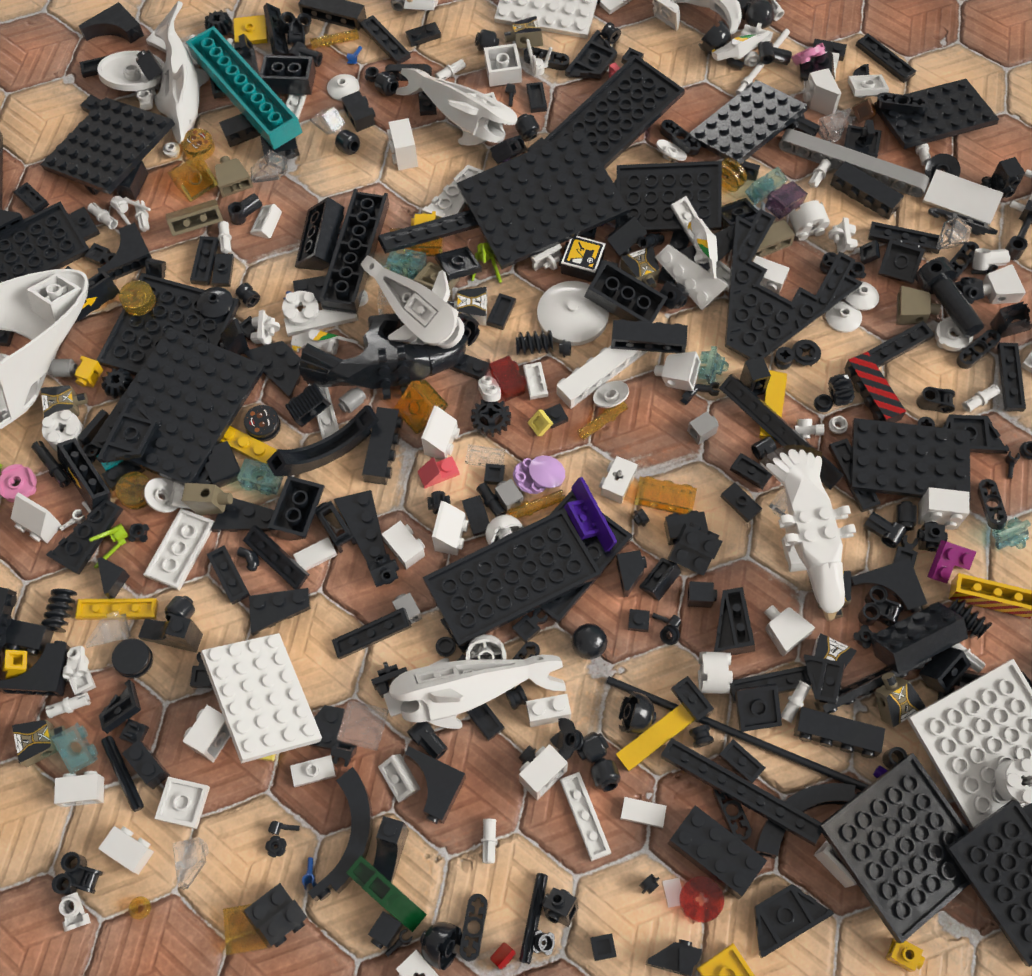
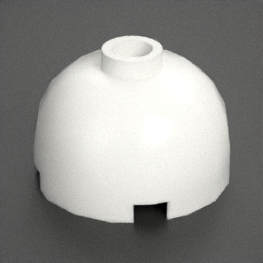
M511 515L497 516L492 519L486 528V540L490 545L524 527L517 518Z
M483 634L477 636L466 649V660L506 659V650L503 643L493 635Z

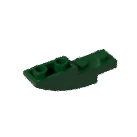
M360 856L346 872L363 890L411 932L426 917L427 914L364 857Z

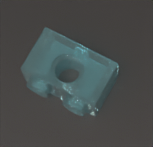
M776 167L753 182L745 193L753 204L756 205L778 191L788 179L780 168Z
M400 249L389 253L386 266L388 270L413 280L426 266L427 258L426 253Z
M245 458L237 479L241 487L251 491L254 489L265 495H277L284 476H274L266 463ZM264 476L263 479L257 480V478Z
M79 723L51 737L70 774L94 763L97 760L96 755H98L94 744H89L86 738L88 733L83 725L80 726ZM78 742L82 747L81 752H74L71 744Z

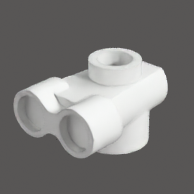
M155 87L136 91V97L139 100L141 109L150 110L153 108V97L156 95Z
M797 419L795 431L804 439L811 438L810 435H824V424L812 425V419Z
M83 646L70 648L67 652V664L63 667V678L72 679L75 676H86L89 659L85 655V648Z
M78 892L61 898L59 911L64 915L65 921L62 922L64 932L91 923L89 914H85ZM72 902L74 903V909L71 907Z

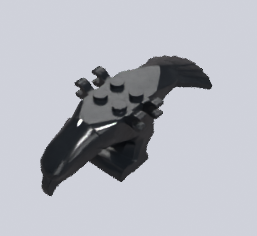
M396 313L374 315L368 318L369 330L363 336L364 351L360 355L343 360L307 343L302 349L299 372L307 384L312 385L315 383L318 387L359 386L369 389L382 388L384 400L391 399L390 387L400 386L402 398L409 397V384H416L429 376L456 366L464 357L468 339L463 334L461 340L455 346L448 349H443L437 345H419L390 341L388 336L402 327L404 323Z

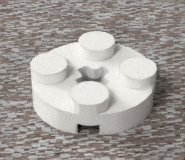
M296 291L286 295V299L282 304L284 317L291 324L305 326L310 324L314 318L316 319L319 314V305L313 293ZM303 305L305 308L299 311L297 307Z
M951 317L940 321L934 333L937 346L953 352H962L970 345L973 336L965 338ZM954 331L958 336H952L951 332Z

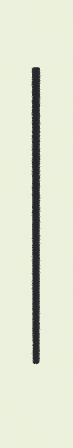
M609 676L606 684L627 693L635 691L644 694L652 703L670 711L679 706ZM706 716L699 721L701 724H708L713 729L839 782L856 785L855 788L861 791L869 786V784Z

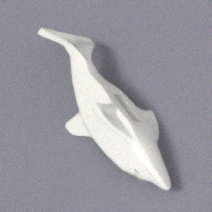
M180 1L174 5L155 29L154 34L156 37L164 40L167 53L162 69L161 88L159 93L154 96V102L159 112L173 119L175 125L171 128L176 141L182 144L196 121L199 109L200 86L209 80V75L203 69L194 67L186 47L175 32L174 20L183 5Z

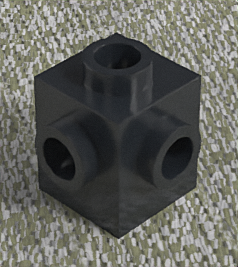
M964 277L960 281L955 282L969 304L984 298L983 280L974 277Z
M666 281L660 290V293L668 297L664 305L669 309H680L683 307L689 295L685 291L686 287L678 282Z
M937 522L924 523L921 529L917 531L918 549L937 552L941 540H948L945 525L938 524Z
M389 554L377 556L374 560L367 562L376 587L390 584L398 579L396 573L399 570L395 559H390Z
M554 887L550 894L547 893L542 902L546 918L552 923H561L569 927L579 909L576 897L564 889L559 890Z

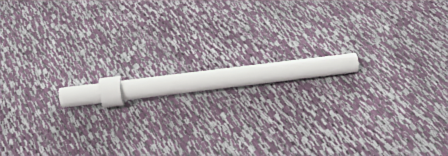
M788 29L781 33L774 42L773 47L779 48L790 34ZM759 61L751 73L741 81L740 87L736 90L737 95L753 83V79L765 64Z

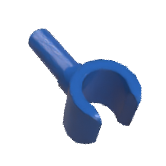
M361 46L353 54L347 53L348 64L357 63V56L362 50Z
M312 857L308 858L307 873L302 877L305 890H307L309 883H312L313 887L317 885L313 875Z

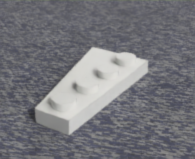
M467 165L450 185L443 188V192L438 197L435 196L431 200L432 203L428 207L425 206L422 209V213L432 214V211H436L437 219L461 213L466 202L457 187V183L481 173L483 170Z
M667 245L655 256L675 281L686 287L685 291L689 293L691 299L701 310H704L729 286V284L723 282L717 276L716 279H712L709 271L671 245Z

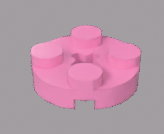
M819 43L816 47L805 49L791 57L793 63L799 65L808 62L811 58L824 54L825 47L823 43Z
M14 464L6 467L1 472L0 495L7 501L14 502L18 492L27 498L36 492L37 479L30 468ZM18 479L20 484L17 486H12L13 484H15V480Z

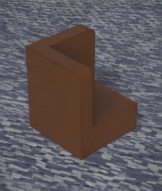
M871 97L852 107L858 123L875 116L877 113Z

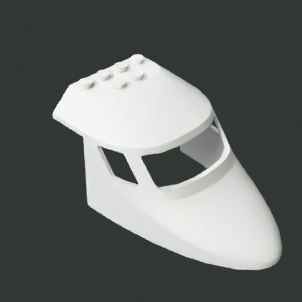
M54 269L27 274L0 283V330L16 332L31 340V342L10 356L0 353V429L24 414L36 401L52 359L77 320L87 298L89 282L85 273L74 269Z

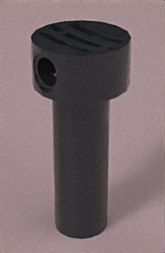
M945 257L932 259L917 271L915 275L916 282L923 291L935 294L965 338L978 334L984 328V323L953 280L957 275L955 269Z

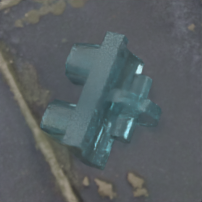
M711 346L710 351H702L700 356L701 363H706L707 366H700L697 376L701 379H707L708 384L715 382L716 374L721 375L723 371H727L729 368L725 357L717 353V346Z
M1014 517L1008 521V529H992V535L996 539L995 547L998 550L1008 545L1010 547L1016 546L1018 549L1025 548L1026 540L1029 539L1028 527L1031 526V523L1028 520L1022 522L1017 517Z

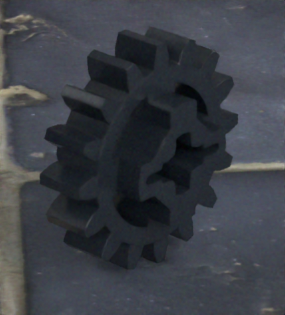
M481 399V405L476 403L475 409L471 410L473 428H477V433L483 431L485 437L488 433H491L492 437H494L496 432L501 435V430L507 431V425L511 424V412H509V406H505L504 401L500 403L498 401L485 402Z

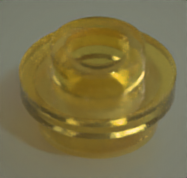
M142 896L134 898L129 905L130 916L137 920L146 918L151 911L150 901ZM140 904H143L144 906L142 912H138L137 910Z

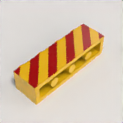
M958 573L951 581L949 600L956 601L958 599V602L965 599L966 604L1028 619L1032 617V590Z

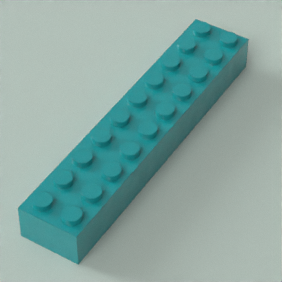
M214 26L186 41L194 60L274 150L303 133L296 115Z

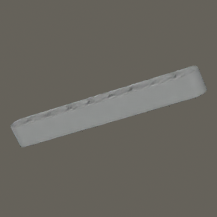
M786 129L779 142V148L787 153L819 164L822 159H828L831 162L830 167L836 170L846 161L890 188L914 197H922L929 183V177L925 174L794 129Z

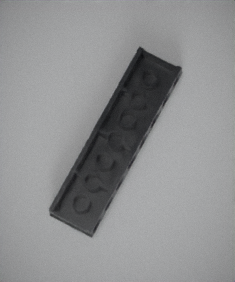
M354 189L320 294L322 309L357 314L369 275L363 269L361 263L367 255L374 258L378 236L381 234L389 208L388 193L377 195L358 192V189Z

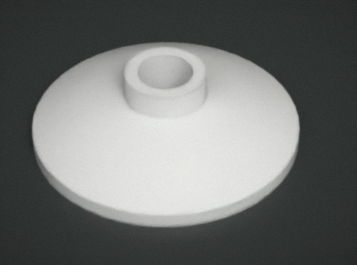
M348 74L337 75L327 84L328 94L338 101H342V97L357 92L360 89L358 80Z
M666 140L657 141L656 145L666 160H686L687 154L674 143Z
M863 282L858 289L844 299L855 309L870 310L878 304L879 293L871 284Z
M840 301L826 312L825 318L832 329L848 333L860 326L862 314L860 310L851 307L846 301Z
M622 381L605 383L595 391L593 395L594 403L601 408L617 406L628 397L629 387Z
M154 478L147 483L144 488V497L151 508L162 513L173 512L178 508L170 506L173 481L166 478Z

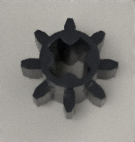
M444 491L432 492L431 497H427L428 510H433L434 514H438L441 501L451 504L450 495L446 496Z

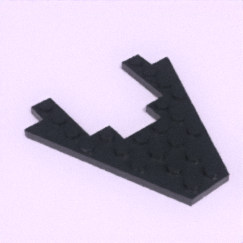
M762 209L759 210L752 223L738 215L734 221L725 347L747 359L754 357L766 358L858 289L863 283L848 275L855 259L839 251L816 295L799 287L792 301H789L760 285L768 269L756 264L752 259L776 218Z

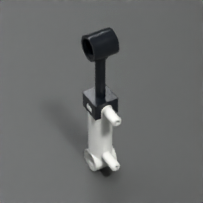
M1027 169L1024 176L1032 179V171ZM1032 193L1026 205L1016 201H1012L1009 205L1011 208L1022 212L1019 219L1024 221L1018 235L1013 236L1005 247L1009 251L1010 260L1020 259L1028 245L1025 236L1032 224Z

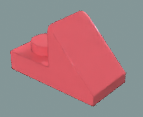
M452 456L438 462L433 457L417 471L424 488L460 475Z

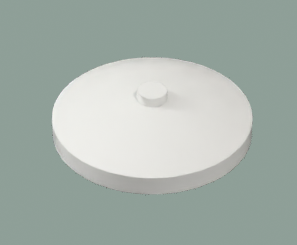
M122 51L111 54L102 59L97 68L99 79L102 83L122 91H140L152 88L161 83L162 73L148 81L136 62L137 54L141 51ZM154 55V57L163 69L164 62L159 57Z
M566 281L552 286L542 295L537 307V319L545 335H547L548 330H551L553 341L563 343L565 339L566 341H571V346H579L592 342L603 333L608 323L609 311L584 297L590 284L580 281Z

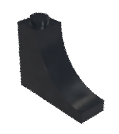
M119 2L78 25L86 41L98 36L113 35L133 43L144 36L140 24Z
M135 222L119 229L121 240L117 253L108 263L98 268V272L104 270L112 281L144 268L145 260L152 258Z
M910 558L851 577L852 587L857 585H879L884 587L903 605L904 611L911 610V613L923 610L922 606L928 604Z
M172 615L170 621H157L145 618L138 637L141 640L197 653L203 633L191 619Z
M64 641L46 643L43 654L32 668L15 678L0 680V691L6 694L63 697L67 679L63 678V667L67 664V652L71 647Z
M408 746L405 752L406 758L414 762L421 769L427 781L428 795L423 810L427 816L426 819L434 824H438V822L444 824L466 779V775L464 772Z
M383 816L376 836L377 848L373 866L393 883L409 830L404 822Z

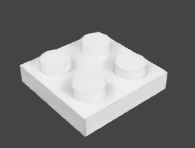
M882 74L848 76V84L856 97H878L880 93H889V87Z
M168 777L154 819L197 829L210 787Z

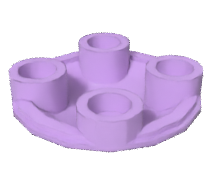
M538 456L529 465V474L535 482L534 485L538 488L560 487L565 479L563 465L551 456Z
M526 458L514 467L513 479L522 491L529 494L541 493L546 488H538L534 485L535 482L529 474V465L532 460Z

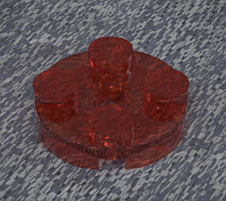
M698 876L685 883L680 891L679 903L686 917L697 923H708L717 918L722 911L724 895L721 888L712 879ZM700 893L708 900L703 906H700L699 902L695 900L696 897H699Z

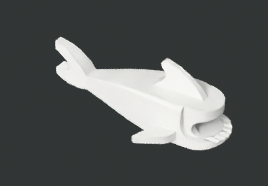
M402 68L401 74L408 79L409 84L405 87L397 88L396 94L414 95L424 91L436 107L449 120L462 129L463 136L458 139L460 145H478L486 141L501 143L506 135L502 125H515L517 122V115L511 108L479 91L432 77L420 69Z
M366 256L361 266L369 275L375 278L392 309L405 324L388 336L390 341L412 342L419 338L428 345H437L443 349H448L455 346L461 340L464 334V323L458 317L459 312L447 303L450 289L446 273L443 270L438 273L431 291L418 282L384 268L374 258Z
M542 654L526 659L461 660L449 662V658H443L431 665L402 673L391 683L389 694L393 699L404 701L401 705V714L406 721L416 723L427 721L444 728L460 729L462 722L456 718L458 714L472 710L500 696L527 679H531L535 684L553 691H566V686L562 679L549 675L550 672L563 667L560 657Z

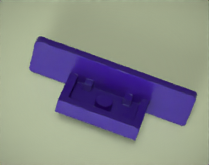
M580 477L571 487L577 501L568 502L564 508L581 539L597 536L604 551H610L617 543L615 535L611 531L583 477Z

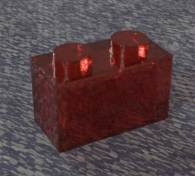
M510 355L489 363L490 374L496 379L505 402L525 393L526 379L524 375L520 376L518 364L515 360L512 361Z

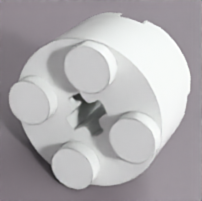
M817 200L803 203L800 205L799 210L796 211L794 209L789 214L794 232L800 241L807 239L811 235L816 237L823 235L825 229L830 224L823 203H819Z
M70 410L58 411L43 419L42 435L55 451H57L58 443L72 440L73 438H76L81 447L83 446L78 436L85 427Z
M700 652L698 687L701 693H729L730 683L733 681V672L729 671L731 653Z
M1027 758L1002 762L997 767L994 775L996 776L995 788L998 794L1008 802L1016 800L1019 803H1032V760Z

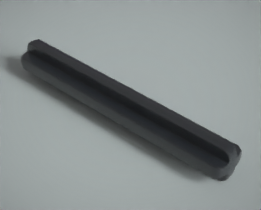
M107 736L101 740V743L131 809L134 812L139 811L144 807V804L113 737Z
M537 873L519 957V961L525 964L531 963L532 946L535 943L534 933L538 930L542 902L548 880V875L543 873Z

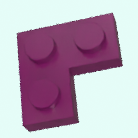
M941 540L927 577L947 584L954 565L970 570L976 551Z

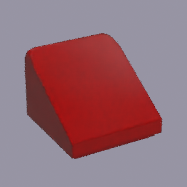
M504 942L493 953L490 960L500 970H503L514 958L516 952Z

